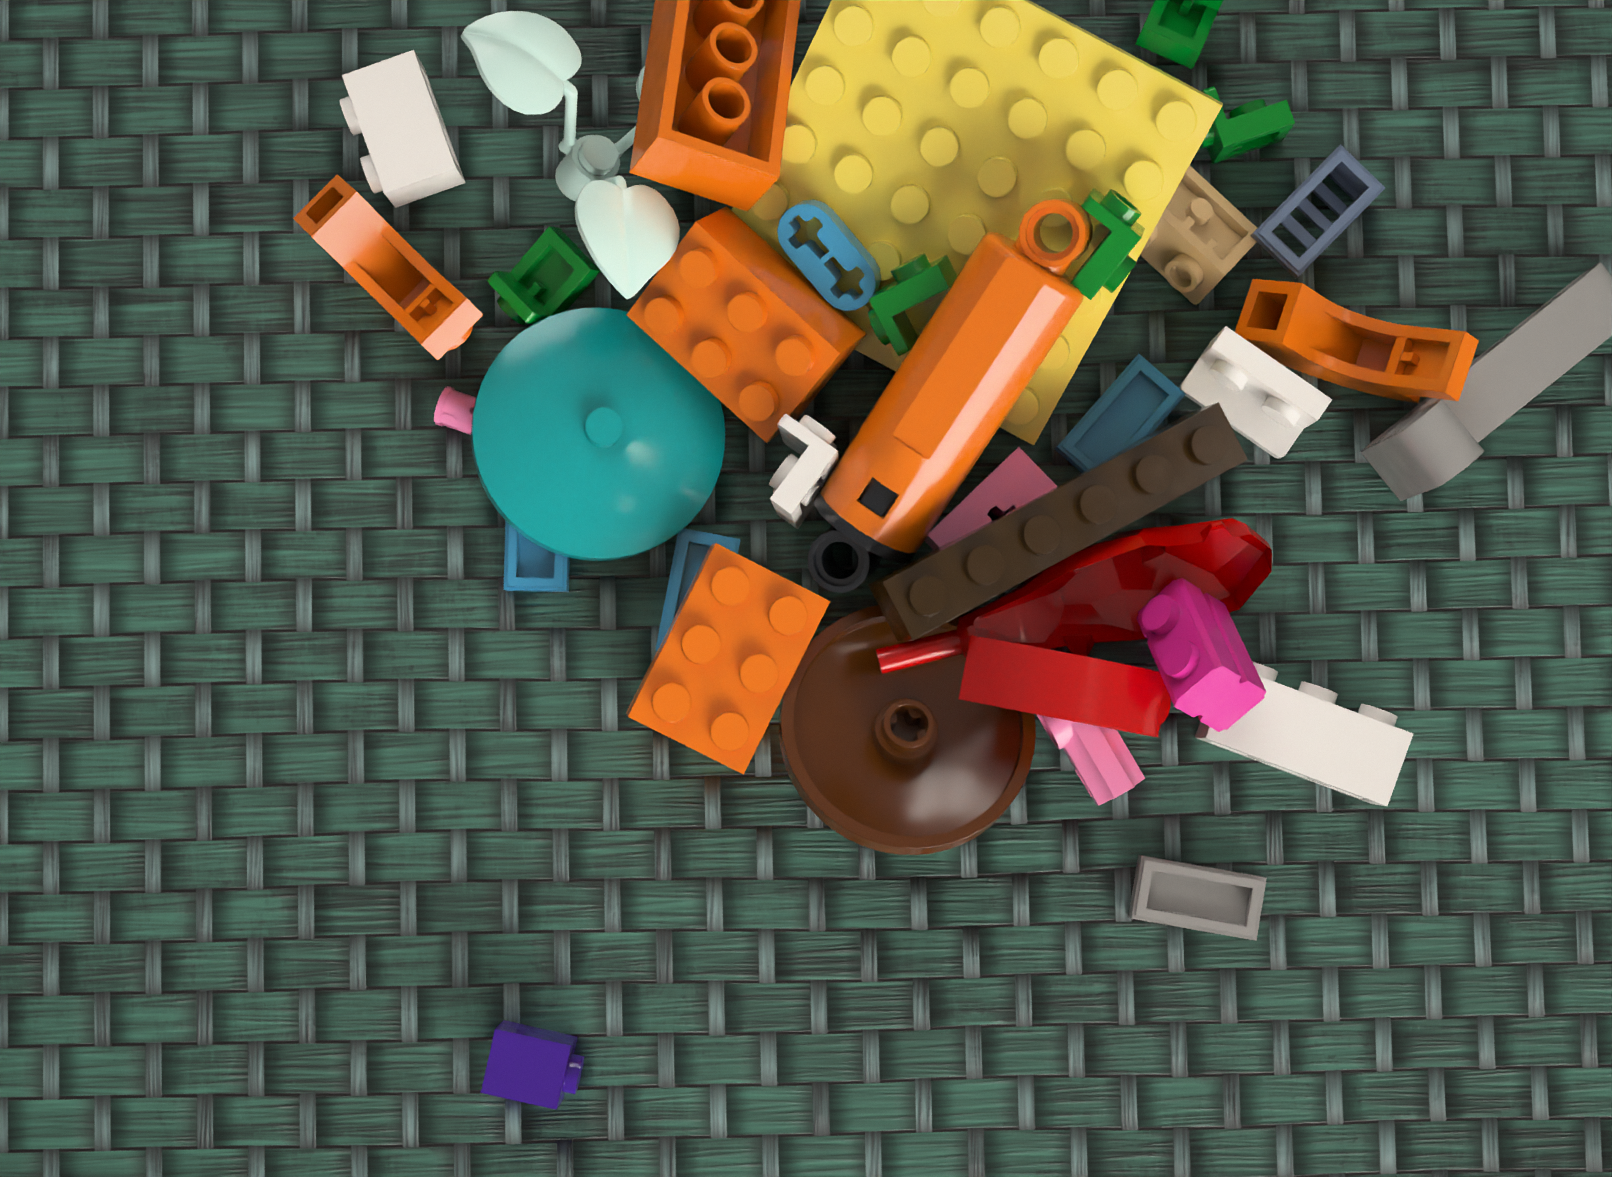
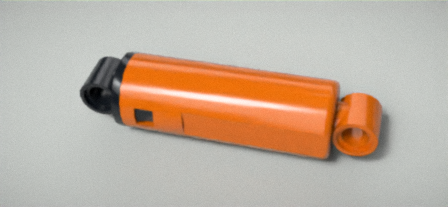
M1050 199L1033 205L1023 216L1019 226V236L1016 241L995 232H988L982 237L815 497V507L831 524V527L812 543L808 553L809 571L812 578L822 588L831 592L846 593L856 589L878 569L882 558L900 564L911 561L1083 301V294L1077 287L1071 284L1072 279L1065 274L1072 262L1079 259L1088 250L1093 235V224L1088 212L1079 203L1069 199ZM1052 213L1064 216L1073 228V238L1070 245L1064 251L1049 249L1040 237L1042 222ZM835 542H845L855 549L858 555V567L856 570L844 569L835 562L833 557V545Z

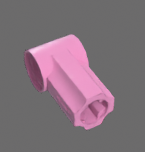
M1037 715L1055 746L1059 750L1064 749L1075 768L1076 774L1096 805L1099 806L1117 798L1145 779L1117 730Z

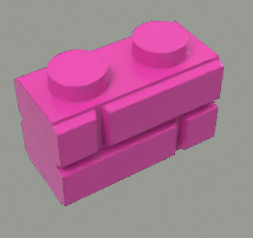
M1180 578L1173 580L1138 611L1136 619L1144 637L1148 638V647L1174 707L1193 718L1198 716L1200 722L1220 732L1231 727L1265 698L1264 695L1267 691L1224 603L1208 593L1203 594L1200 588Z

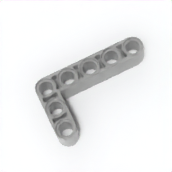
M1601 262L1595 264L1474 359L1459 401L1427 397L1361 451V454L1400 501L1435 489L1463 471L1483 454L1484 450L1478 442L1612 336V275Z

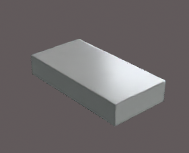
M1138 854L1128 917L1257 941L1267 878Z

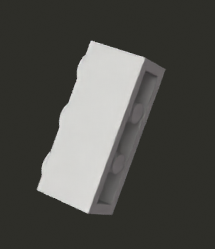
M1253 662L1267 691L1264 695L1265 698L1227 730L1218 732L1202 722L1199 724L1195 735L1197 739L1367 803L1388 806L1413 737V733L1395 727L1398 716L1366 704L1360 705L1358 713L1335 705L1337 693L1303 681L1300 684L1299 690L1275 682L1278 671Z

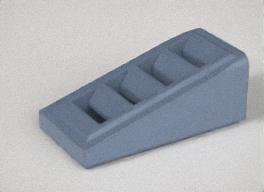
M1340 144L1250 236L1296 279L1372 203L1385 187ZM1327 175L1354 200L1348 207L1322 182ZM1311 192L1338 216L1333 223L1306 198ZM1295 208L1299 209L1322 232L1317 239L1290 215ZM1279 224L1283 225L1307 249L1300 257L1272 232Z

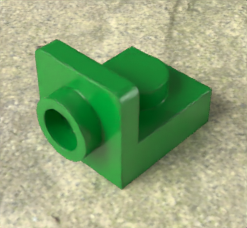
M1214 86L1201 90V92L1220 101ZM1264 99L1254 100L1233 109L1229 113L1230 119L1226 118L1222 107L1199 148L1207 147L1212 164L1283 141L1295 124L1287 100L1269 106L1266 105Z

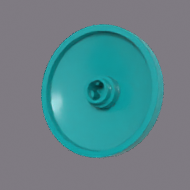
M598 307L564 311L540 320L523 330L503 348L489 367L481 383L472 415L471 444L475 468L480 482L496 510L509 525L534 544L550 552L580 560L610 561L633 557L663 544L679 533L693 520L710 497L722 467L725 451V423L721 401L627 316V311Z

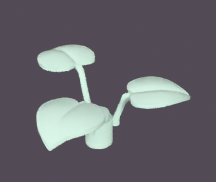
M506 11L485 16L471 23L464 29L461 39L471 51L485 84L504 105L523 114H544L555 109L564 95V138L558 147L566 156L556 169V183L566 197L576 201L574 209L578 231L600 271L626 299L633 297L671 259L677 248L680 236L679 223L675 212L658 191L646 185H634L627 188L626 180L620 175L615 176L620 166L619 158L634 143L636 126L615 144L610 139L601 135H586L578 140L576 139L578 91L568 80L580 68L582 57L573 38L553 20L531 12ZM645 66L641 69L636 82V93L639 102Z

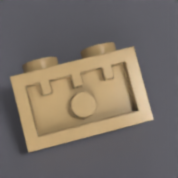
M1189 165L1140 255L1166 278L1172 287L1181 292L1191 303L1197 305L1257 243L1250 236L1257 227Z

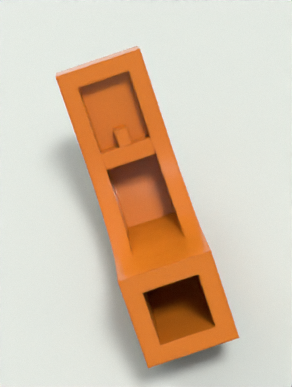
M338 174L293 218L436 360H439L448 350H453L463 344L471 334L473 325L483 316L467 297L435 270Z
M1252 279L1235 329V333L1280 364L1357 391L1419 403L1420 397L1459 401L1479 340L1466 331L1396 324L1353 312L1329 301L1303 283Z

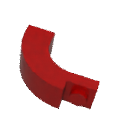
M970 635L958 699L1152 737L1159 736L1160 725L1166 720L1171 706V698L1159 671Z

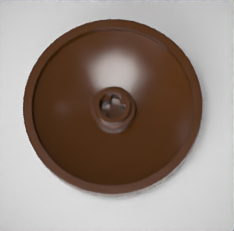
M879 605L867 607L837 620L825 628L808 645L781 701L779 739L785 767L798 794L812 812L831 829L848 840L870 849L897 855H922L949 850L974 839L990 828L1004 814L1018 795L1029 773L1036 741L1035 715L958 699L966 662L963 654L881 674L875 649L906 641H897ZM961 616L952 619L919 638L955 630Z

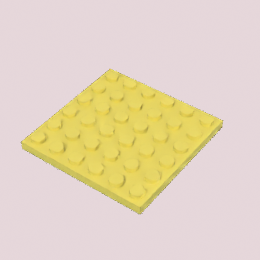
M831 0L790 86L779 179L748 212L735 207L731 211L805 277L784 252L778 241L777 229L779 221L789 208L803 200L814 199L824 202L835 211L875 259L880 268V289L895 281L891 270L923 253L926 254L930 263L947 255L958 276L986 233H999L1016 241L1019 236V226L1023 216L1033 205L1050 199H1069L1082 205L1093 188L1104 196L1112 189L1129 200L1141 212V216L1136 222L1143 226L1145 230L1140 241L1128 254L1137 261L1221 110L1223 103L1030 0ZM1052 213L1043 220L1040 227V237L1049 249L1064 251L1070 245L1073 238V228L1064 216ZM1089 213L1088 215L1093 224L1092 240L1088 250L1079 259L1073 261L1065 274L1073 279L1075 273L1110 231V229ZM798 215L796 220L801 227L795 234L797 240L802 244L808 240H813L825 254L828 253L829 250L817 236L819 229L823 227L820 220L814 217L809 221H804ZM833 256L830 260L840 270L842 275L836 283L838 288L843 293L851 288L855 289L859 294L864 293L859 286L860 280L865 276L862 270L856 266L854 269L847 271ZM1127 277L1113 293L1102 286L1092 300L1083 295L1082 303L1009 411L1000 428L1035 445ZM950 288L905 310L918 337ZM870 301L857 310H842L867 333L855 350L897 371L908 352L898 356L891 343L885 346L880 342L868 317V311L873 309Z

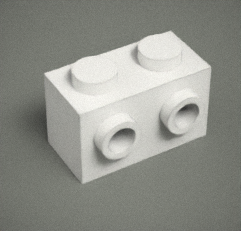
M414 50L342 75L349 96L340 99V105L353 136L360 133L364 136L370 154L361 157L360 160L367 181L374 194L383 191L394 207L397 208L466 183L425 68Z

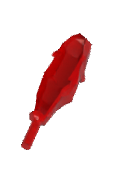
M1233 518L1120 532L1100 543L1085 547L1028 578L1021 586L985 607L959 618L955 630L875 649L881 674L961 654L966 658L970 635L1045 649L1067 646L1073 654L1088 656L1096 642L1148 639L1144 637L1136 619L1138 611L1173 580L1180 578L1187 580L1200 588L1203 594L1208 593L1224 603L1230 613L1240 609L1272 572V549L1269 543L1247 524Z

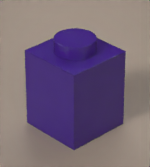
M504 1020L494 1031L481 1093L557 1110L564 1099L565 1092L576 1094L584 1056L574 1054L577 1036Z

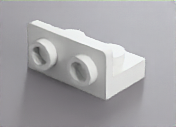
M1227 326L1211 340L1179 386L1186 394V397L1202 408L1219 402L1231 427L1277 459L1287 454L1303 429L1318 421L1332 401L1327 395Z
M784 414L777 424L782 440L788 447L800 454L801 457L797 458L791 453L779 466L769 482V485L774 488L770 500L777 515L798 529L815 506V497L839 462L838 450H836L837 446L833 443L836 437L823 425L807 415H804L797 422L789 415Z

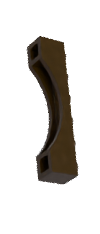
M1219 402L1194 410L1139 439L1122 451L1047 493L922 555L868 584L897 641H914L1248 460Z

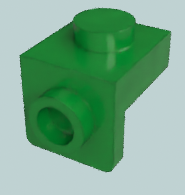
M1155 0L1135 45L1193 69L1223 0Z
M1093 188L1081 205L1084 210L1110 229L1108 234L1075 273L1071 284L1077 287L1089 300H1092L1102 286L1113 293L1137 263L1128 254L1140 241L1145 230L1143 226L1136 222L1141 216V212L1129 200L1112 189L1104 196Z
M549 226L510 272L494 271L487 282L500 295L497 299L500 308L514 321L526 325L527 323L534 324L549 316L567 311L601 271L560 228Z
M923 253L891 270L895 281L880 288L869 298L873 307L872 310L868 311L871 326L880 342L885 346L891 343L898 356L910 351L918 338L905 310L950 288L957 278V274L947 255L930 263L926 254Z

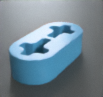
M812 199L803 200L784 213L777 229L778 241L784 252L822 297L834 308L844 311L857 310L865 306L869 302V298L879 290L881 282L880 268L872 255L835 211L824 202ZM798 215L804 221H809L814 217L820 220L823 227L819 229L817 236L829 250L828 253L825 254L813 240H808L804 244L797 240L795 234L801 227L796 220ZM833 256L847 271L854 269L856 266L862 270L865 276L860 280L859 286L864 293L859 294L853 288L843 293L838 288L836 283L842 275L840 270L830 260Z

